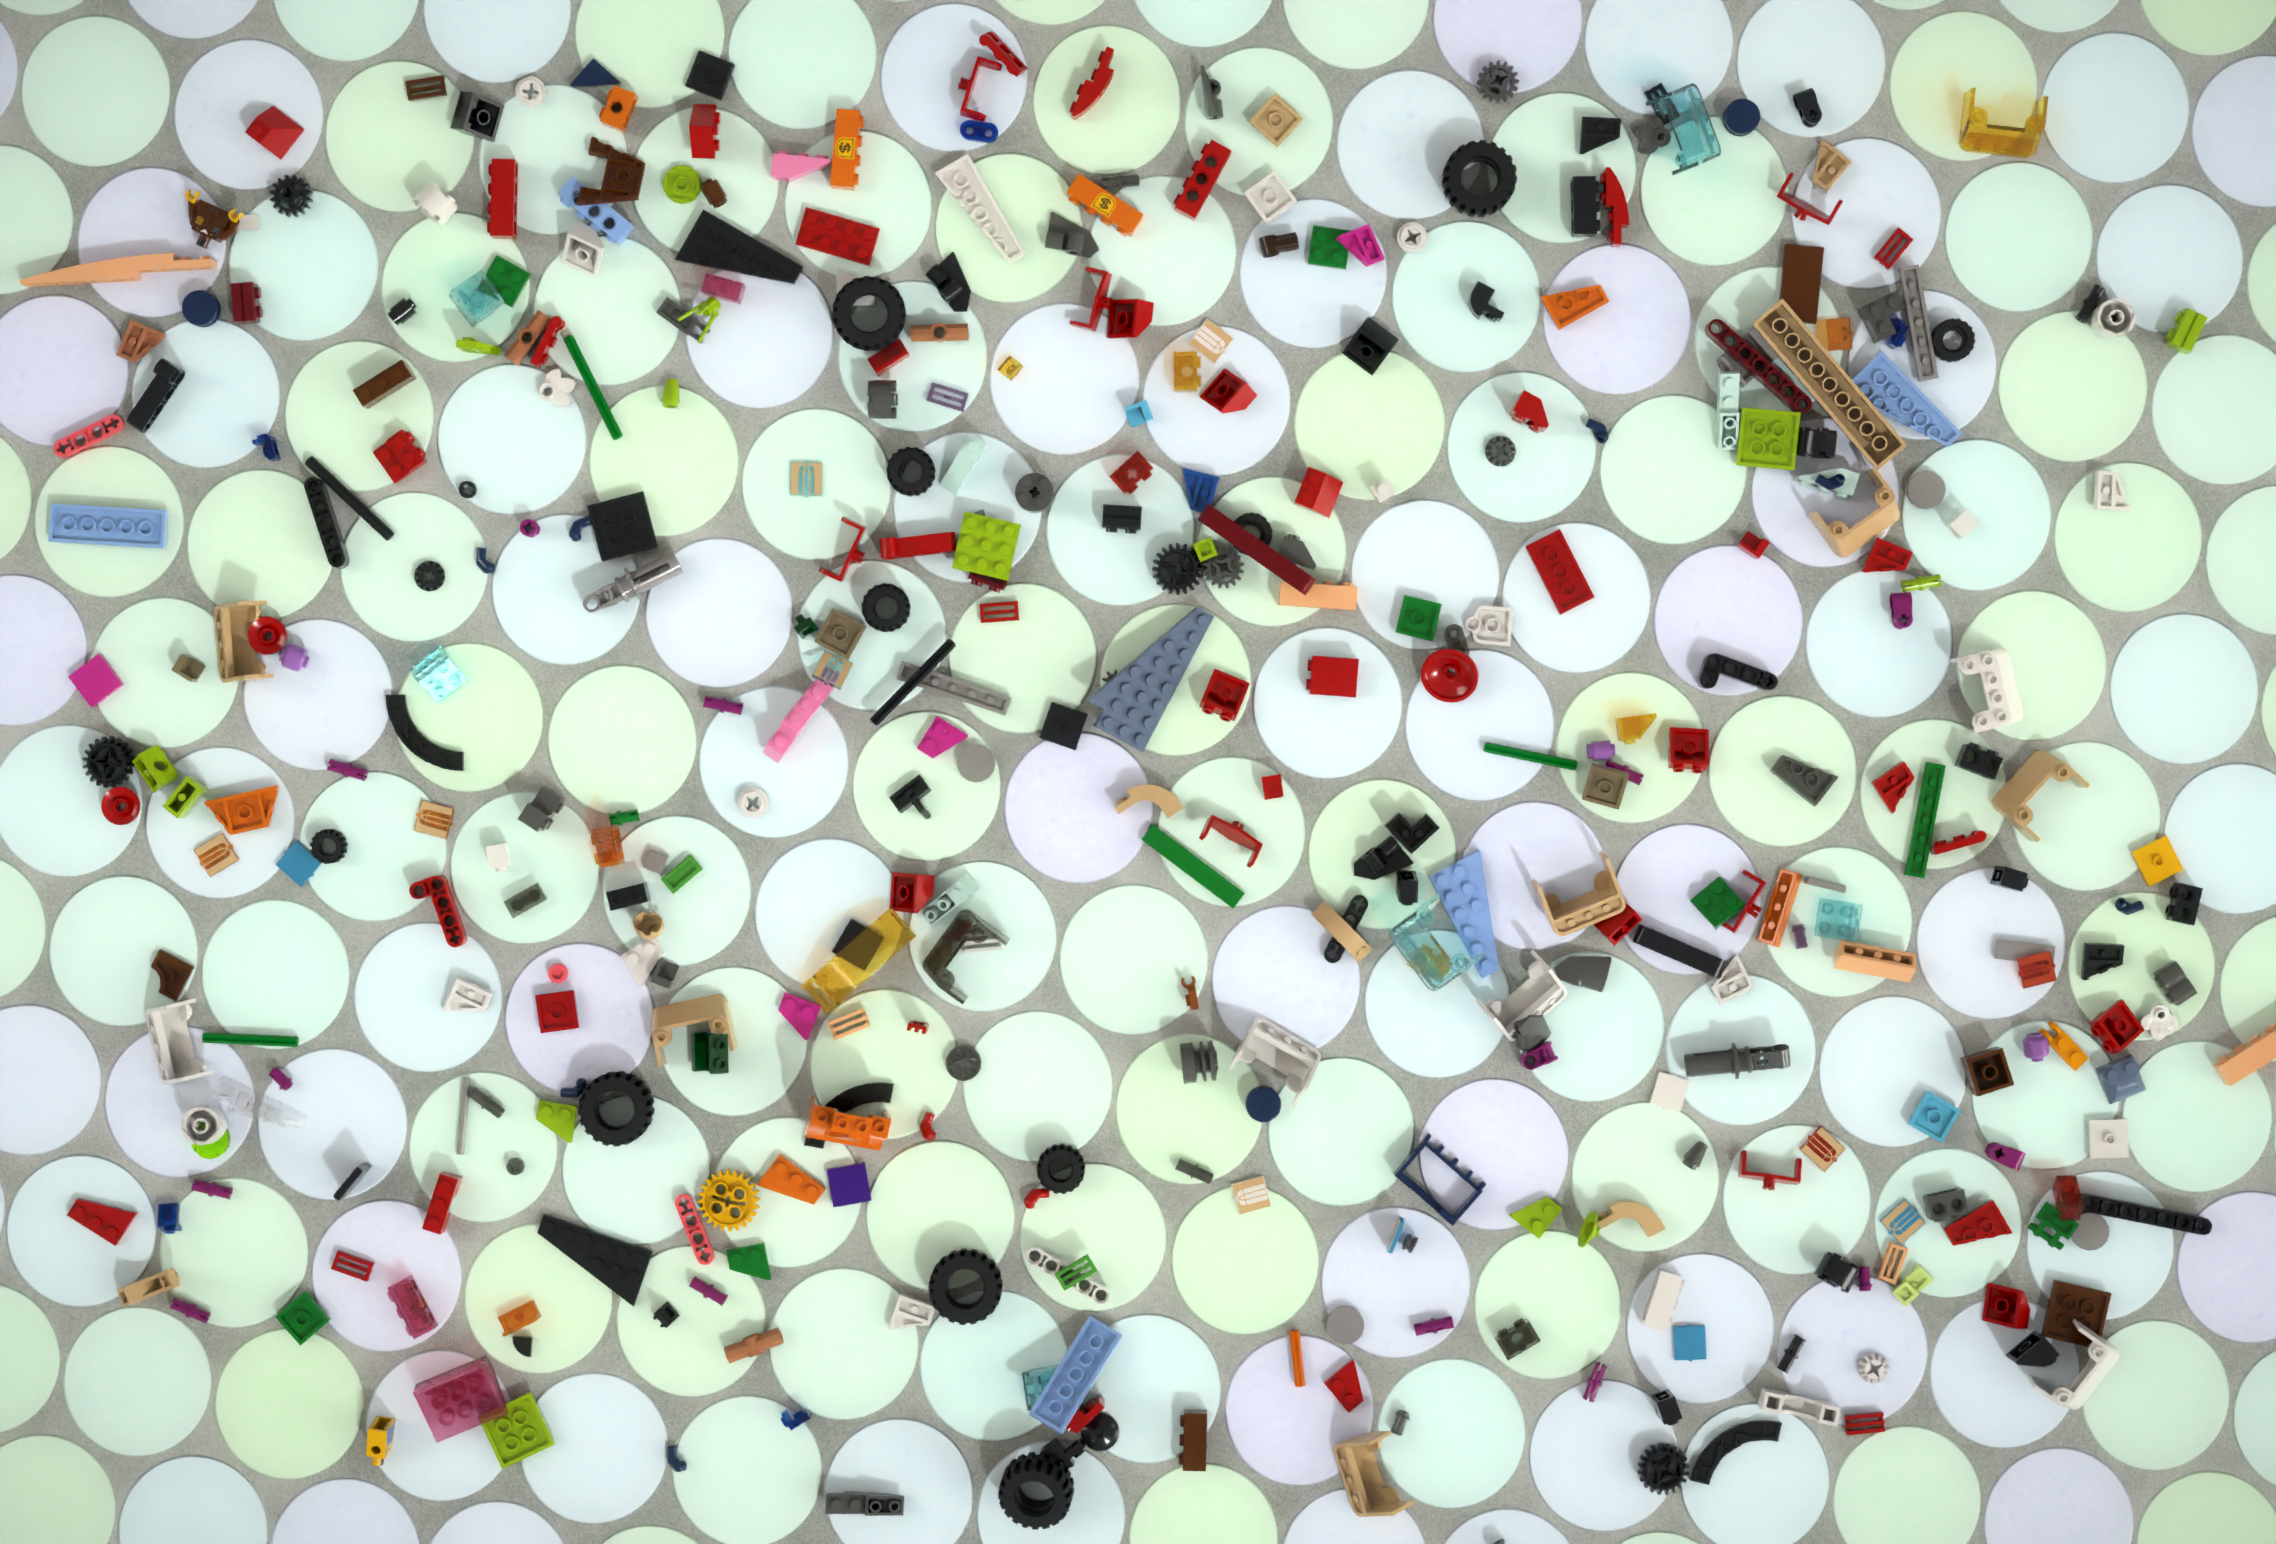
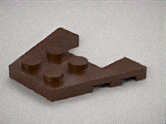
M591 137L588 155L607 159L601 190L581 186L577 205L639 200L645 163L625 152L621 153L613 149V146L609 144L605 145L599 142L595 137Z

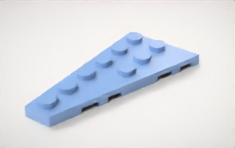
M1883 351L1876 355L1852 378L1853 382L1880 413L1934 441L1949 447L1962 434Z
M1478 850L1428 877L1481 978H1484L1499 970L1481 853Z

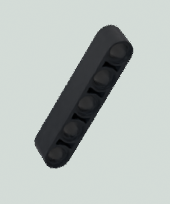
M310 477L305 481L304 488L328 562L332 567L345 568L350 561L326 484L319 478ZM317 481L319 488L316 491H312L311 486ZM320 500H324L325 506L319 510L317 504ZM326 518H329L331 524L329 527L325 528L323 526V521ZM335 536L337 542L334 546H330L329 539ZM340 554L343 560L337 565L335 557Z
M1639 924L1632 940L1636 944L1716 978L1719 977L1725 960L1641 924Z

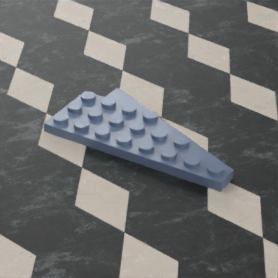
M1195 607L1090 696L1087 701L1102 709L1093 726L1143 752L1214 616Z

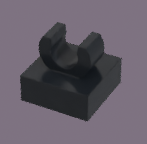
M667 1301L654 1313L653 1319H658L662 1323L660 1327L667 1328L680 1315Z

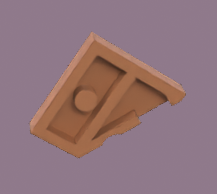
M130 320L116 355L137 363L165 339L167 335Z

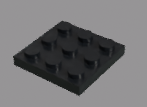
M644 491L587 506L602 562L658 548Z

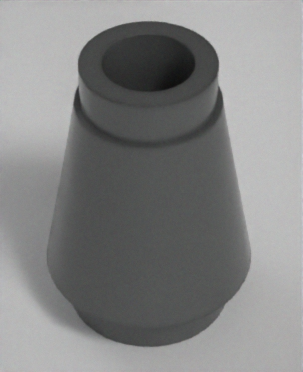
M1698 1141L1683 1156L1684 1160L1682 1163L1690 1169L1696 1170L1697 1167H1700L1708 1146Z

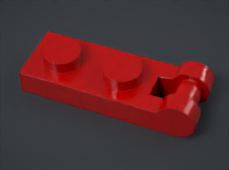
M990 31L979 37L980 44L988 46L993 52L994 57L1004 63L1010 74L1017 77L1028 69L994 32Z
M555 316L551 319L530 361L531 364L539 368L546 364L549 358L547 353L550 347L553 348L555 346L558 331L565 328V321L560 317Z
M1974 830L1970 836L1965 837L1964 834L1954 836L1953 840L1946 842V839L1934 842L1935 846L1930 847L1931 854L1937 855L1983 842L1986 839V833L1981 830Z

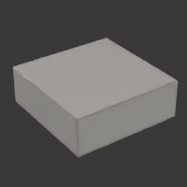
M650 849L643 868L662 874L669 856Z

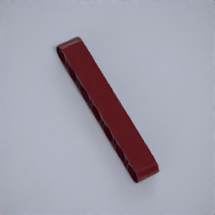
M1714 319L1706 324L1704 330L1706 336L1791 411L1803 414L1811 409L1812 400L1727 324L1720 319ZM1712 324L1718 326V333H1713L1711 331ZM1726 337L1732 338L1733 346L1726 344ZM1740 350L1747 352V359H1743L1740 356ZM1755 362L1762 365L1761 372L1755 369ZM1770 375L1776 377V384L1770 383ZM1784 387L1790 389V397L1784 395ZM1799 400L1805 403L1804 410L1798 407Z
M1207 504L1198 517V521L1305 596L1316 582V579L1210 504Z

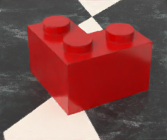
M693 104L689 123L692 158L715 159L716 151H720V140L716 139V135L719 133L718 124L721 122V114L717 112V104Z

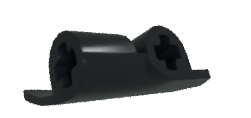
M951 252L939 265H934L925 276L938 289L940 296L954 312H967L971 290L955 253Z
M1390 835L1376 848H1371L1354 862V876L1376 880L1412 865L1413 861Z

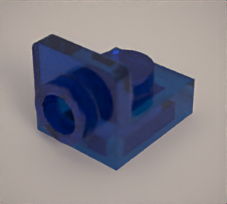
M261 434L256 436L257 439L252 440L253 445L260 446L264 444L263 453L268 460L273 462L281 460L275 437Z
M178 1203L158 1205L157 1227L165 1234H174L175 1231H182V1226L179 1224L180 1205Z
M787 1409L781 1413L783 1425L786 1428L789 1427L790 1430H793L812 1417L809 1409L797 1411L793 1414V1419Z

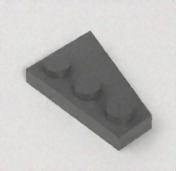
M1784 755L1780 756L1769 770L1813 807L1817 806L1838 778L1836 775L1825 773L1823 770L1807 766Z

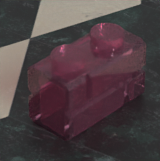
M706 273L701 292L704 295L741 304L746 286L741 282H734L730 279Z

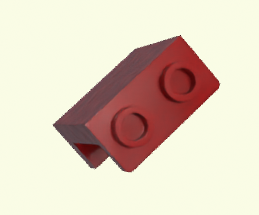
M1312 656L1311 660L1308 659L1307 671L1311 672L1310 679H1306V690H1309L1311 695L1356 698L1359 659Z

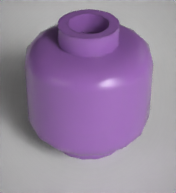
M288 644L287 647H283L279 661H281L283 667L299 671L301 667L306 668L309 657L306 656L307 651L305 648Z
M2029 1033L2022 1040L2024 1056L2032 1059V1062L2043 1061V1057L2049 1054L2048 1039L2042 1033Z

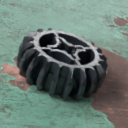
M1176 543V549H1173L1172 544H1169L1170 551L1167 552L1163 547L1162 552L1164 555L1156 554L1160 561L1153 560V563L1158 565V567H1152V571H1158V574L1153 575V578L1160 577L1156 584L1160 585L1163 582L1165 584L1162 587L1163 591L1166 590L1167 586L1170 587L1169 594H1172L1173 589H1176V595L1180 594V589H1183V593L1187 594L1186 587L1193 591L1194 587L1191 584L1199 585L1196 577H1203V575L1198 574V571H1203L1204 567H1198V564L1201 563L1195 559L1197 554H1191L1194 550L1193 547L1188 552L1186 551L1187 544L1183 545V549H1179V543ZM1180 553L1175 563L1164 562L1168 556ZM1185 555L1192 561L1194 571L1184 566ZM1182 560L1180 565H1182L1181 568L1184 571H1180L1176 578H1174L1175 570H1172V567H1176L1179 561ZM1162 567L1172 572L1171 582L1164 578ZM1181 575L1192 577L1188 582L1176 585Z
M105 736L101 740L95 739V745H88L91 751H84L88 757L82 758L83 761H87V764L82 766L83 768H88L85 775H92L90 781H96L97 786L103 784L104 788H108L109 785L112 788H115L117 784L123 785V780L128 781L130 779L127 774L134 773L130 767H135L131 763L135 756L129 755L133 752V749H126L128 743H122L121 738L115 740L114 736H110L109 739ZM107 747L104 755L101 758H96L98 753ZM115 749L121 754L122 760L116 757ZM109 759L112 762H116V764L109 765L106 762H102V760ZM96 764L101 766L104 775L99 773ZM118 766H121V770L119 771V773L114 777H111V774L114 773V769Z
M1658 1443V1448L1651 1445L1652 1451L1650 1452L1645 1449L1646 1457L1640 1455V1459L1643 1462L1637 1463L1641 1467V1469L1637 1470V1473L1642 1475L1639 1480L1644 1482L1643 1486L1645 1488L1650 1487L1649 1490L1652 1493L1656 1490L1658 1495H1661L1662 1490L1665 1495H1668L1669 1489L1675 1493L1674 1487L1676 1486L1682 1489L1680 1482L1686 1483L1687 1480L1683 1476L1689 1475V1472L1684 1470L1689 1468V1464L1684 1463L1687 1461V1457L1682 1456V1450L1677 1451L1675 1445L1670 1448L1669 1443H1666L1664 1448L1661 1443ZM1659 1455H1667L1659 1461L1654 1460ZM1673 1457L1677 1460V1473L1671 1469ZM1649 1465L1655 1469L1654 1480L1649 1477ZM1665 1465V1467L1668 1469V1471L1661 1472L1660 1469L1657 1467H1664ZM1666 1477H1671V1478H1673L1672 1480H1670V1481H1668V1482L1660 1483V1482H1662V1481L1664 1480V1478H1666Z

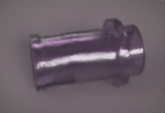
M1804 924L1793 925L1791 932L1794 934L1796 949L1808 947Z

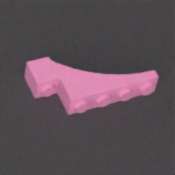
M827 667L783 719L777 732L766 744L763 753L776 763H779L786 755L805 726L837 686L835 682L838 675L834 674L831 682H829L834 673L831 670L824 680L829 670Z

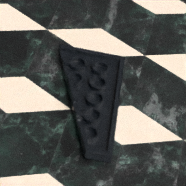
M705 210L701 212L675 258L676 261L794 285L804 269L803 266Z
M544 1214L537 1233L634 1307L653 1251Z

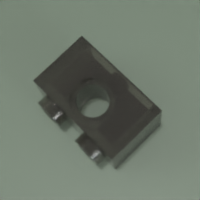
M1527 1318L1518 1319L1513 1323V1327L1508 1330L1507 1328L1497 1332V1336L1494 1337L1507 1360L1512 1359L1541 1341ZM1514 1334H1521V1339L1518 1342L1512 1341Z

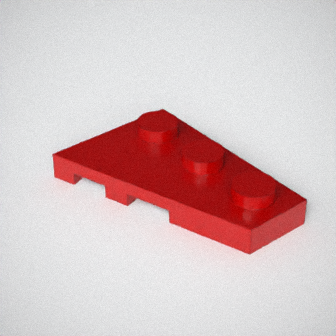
M78 1198L67 1216L116 1246L138 1212L127 1211L118 1207L102 1205V1203Z
M1992 1199L1942 1228L1953 1246L1980 1239L1993 1238L1999 1235L2012 1234L2010 1227Z

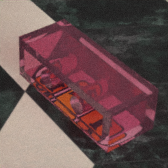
M412 1275L387 1288L388 1297L392 1302H395L397 1314L401 1319H404L406 1323L405 1329L409 1336L415 1339L438 1326Z

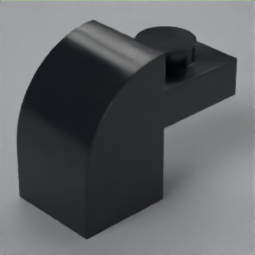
M1479 281L1470 294L1469 309L1478 320L1483 313L1487 320L1494 323L1495 321L1499 322L1504 312L1488 304L1495 290Z
M1054 1438L1042 1447L1040 1452L1046 1453L1045 1456L1048 1457L1051 1455L1056 1457V1461H1062L1066 1469L1074 1466L1075 1461L1072 1457L1077 1458L1084 1452L1085 1443L1079 1438L1065 1449L1059 1440Z

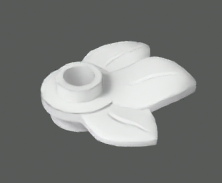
M554 369L546 375L545 382L539 386L538 393L543 400L552 401L556 406H569L572 404V401L568 394L574 390L576 382L570 378H561L560 369ZM547 388H551L552 390L551 394L546 395L545 390Z
M2163 1004L2152 1006L2150 1013L2143 1016L2140 1021L2144 1030H2150L2151 1036L2156 1041L2162 1040L2168 1031H2177L2178 1029L2177 1018Z

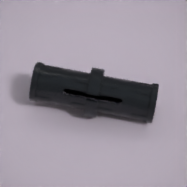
M2095 284L2089 297L2084 299V305L2075 317L2076 320L2080 321L2081 317L2085 315L2081 323H2087L2091 313L2097 308V303L2106 291L2102 287L2099 293H2096L2100 285Z
M1795 1334L1788 1349L1785 1348V1354L1777 1368L1788 1373L1794 1360L1798 1359V1353L1806 1340Z

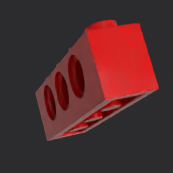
M1213 140L1209 144L1205 143L1201 150V154H1203L1201 160L1195 161L1191 169L1194 171L1191 178L1187 177L1182 187L1185 188L1183 193H1178L1173 202L1176 205L1174 209L1176 212L1193 221L1196 220L1232 150ZM1211 158L1215 160L1216 164L1213 167H1208L1205 161ZM1199 175L1206 177L1207 181L1204 184H1199L1196 181ZM1194 192L1198 197L1196 200L1190 201L1187 198V194Z

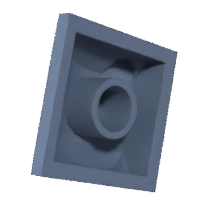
M2131 1054L2095 1068L2109 1104L2146 1090L2139 1072V1064Z

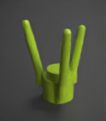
M710 296L706 301H702L699 305L678 317L677 320L681 321L698 311L696 313L698 316L702 313L706 316L711 315L697 340L698 343H701L713 321L719 315L718 310L721 308V304L715 297Z

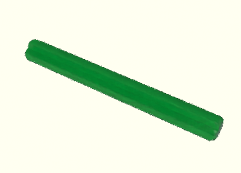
M1485 742L1483 751L1487 753L1569 770H1576L1578 764L1576 760Z
M205 1032L202 1036L203 1043L297 1047L299 1044L297 1036Z

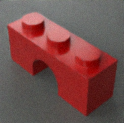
M446 1171L439 1174L422 1229L439 1235L445 1232L451 1214L449 1213L450 1206L458 1193L462 1176Z

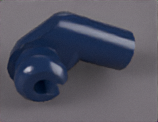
M1819 474L1815 479V483L1827 490L1839 488L1845 481V477L1842 474H1837L1831 478H1826Z
M584 1078L578 1079L576 1081L577 1086L574 1088H561V1097H579L588 1086Z

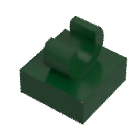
M802 614L795 617L798 625L794 626V629L802 639L818 630L817 625L810 617L805 619Z

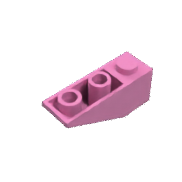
M778 151V153H773L771 177L775 180L794 181L832 166V161L825 155H816L815 158L809 157V154L806 153L790 155V152Z

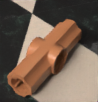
M538 310L526 327L519 332L517 339L504 356L519 366L531 348L537 345L538 339L548 327L551 319ZM531 333L532 340L528 343H525V335Z
M968 323L910 325L911 342L939 343L944 341H969ZM938 328H942L945 331L944 335L940 338L934 335L935 330Z
M779 1327L761 1334H752L743 1338L742 1341L724 1347L725 1356L729 1364L748 1356L749 1358L757 1356L769 1348L783 1344V1336Z

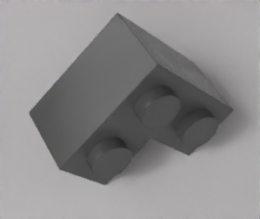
M1898 290L1858 309L1874 344L1896 334L1889 316L1905 308Z
M542 786L532 803H527L518 820L536 832L548 830L554 822L552 820L554 814H559L564 807L562 803L564 798L546 786Z

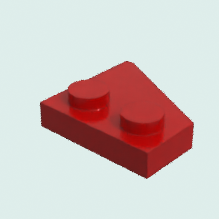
M1876 537L1861 571L1869 573L1906 570L1913 552Z
M1901 761L1872 781L1871 784L1889 812L1893 814L1896 811V805L1901 798L1903 799L1907 787L1911 785L1915 777L1906 763Z
M1353 1359L1324 1382L1348 1413L1364 1401Z

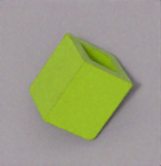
M1211 537L1199 541L1192 546L1200 563L1218 555Z

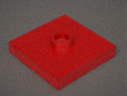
M574 990L535 995L540 1033L580 1028Z

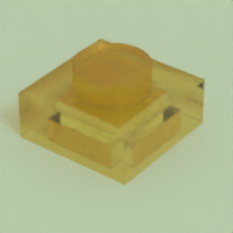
M1009 355L997 370L1012 381L1024 366Z

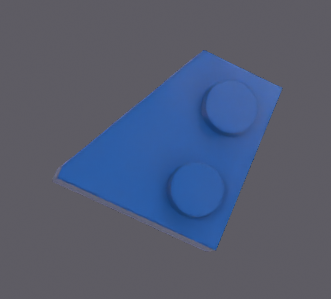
M1183 468L1190 509L1202 513L1207 504L1213 505L1220 478Z

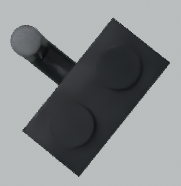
M920 774L889 797L901 814L914 805L925 819L931 817V813L923 806L920 799L932 790Z

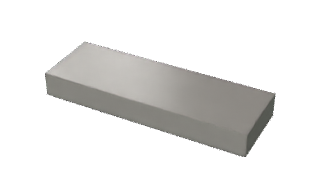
M1997 939L1995 959L2018 961L2019 958L2049 951L2053 965L2055 946ZM2039 960L2031 963L2042 964V961ZM2042 960L2043 964H2049L2048 960Z

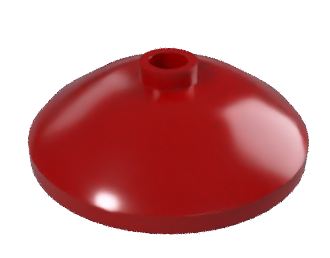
M1445 648L1433 652L1426 658L1421 669V680L1425 689L1434 698L1443 702L1454 703L1465 700L1475 691L1478 684L1479 674L1476 664L1467 654L1457 649ZM1449 668H1453L1455 672H1451Z

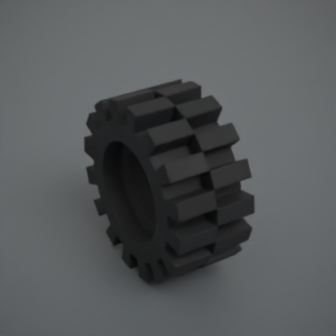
M335 829L321 830L315 834V837H312L311 840L313 841L310 843L312 850L310 852L314 854L313 857L318 859V862H323L324 864L335 863L344 858V854L347 853L346 846H348V843L345 842L347 839L342 836L341 832ZM326 839H331L336 844V849L331 854L325 853L322 849V843Z

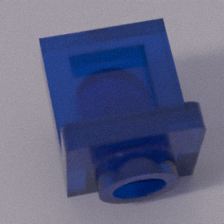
M1899 318L1890 319L1894 329H1896V334L1892 335L1887 344V347L1892 350L1903 345L1906 340L1904 335L1909 328Z

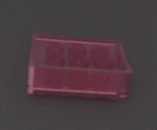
M487 1355L417 1383L413 1391L436 1442L508 1414L498 1379Z

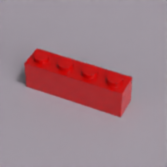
M492 159V164L488 166V173L491 176V183L488 184V194L491 195V202H488L487 205L488 214H490V222H487V232L490 233L493 239H517L518 162L515 159Z

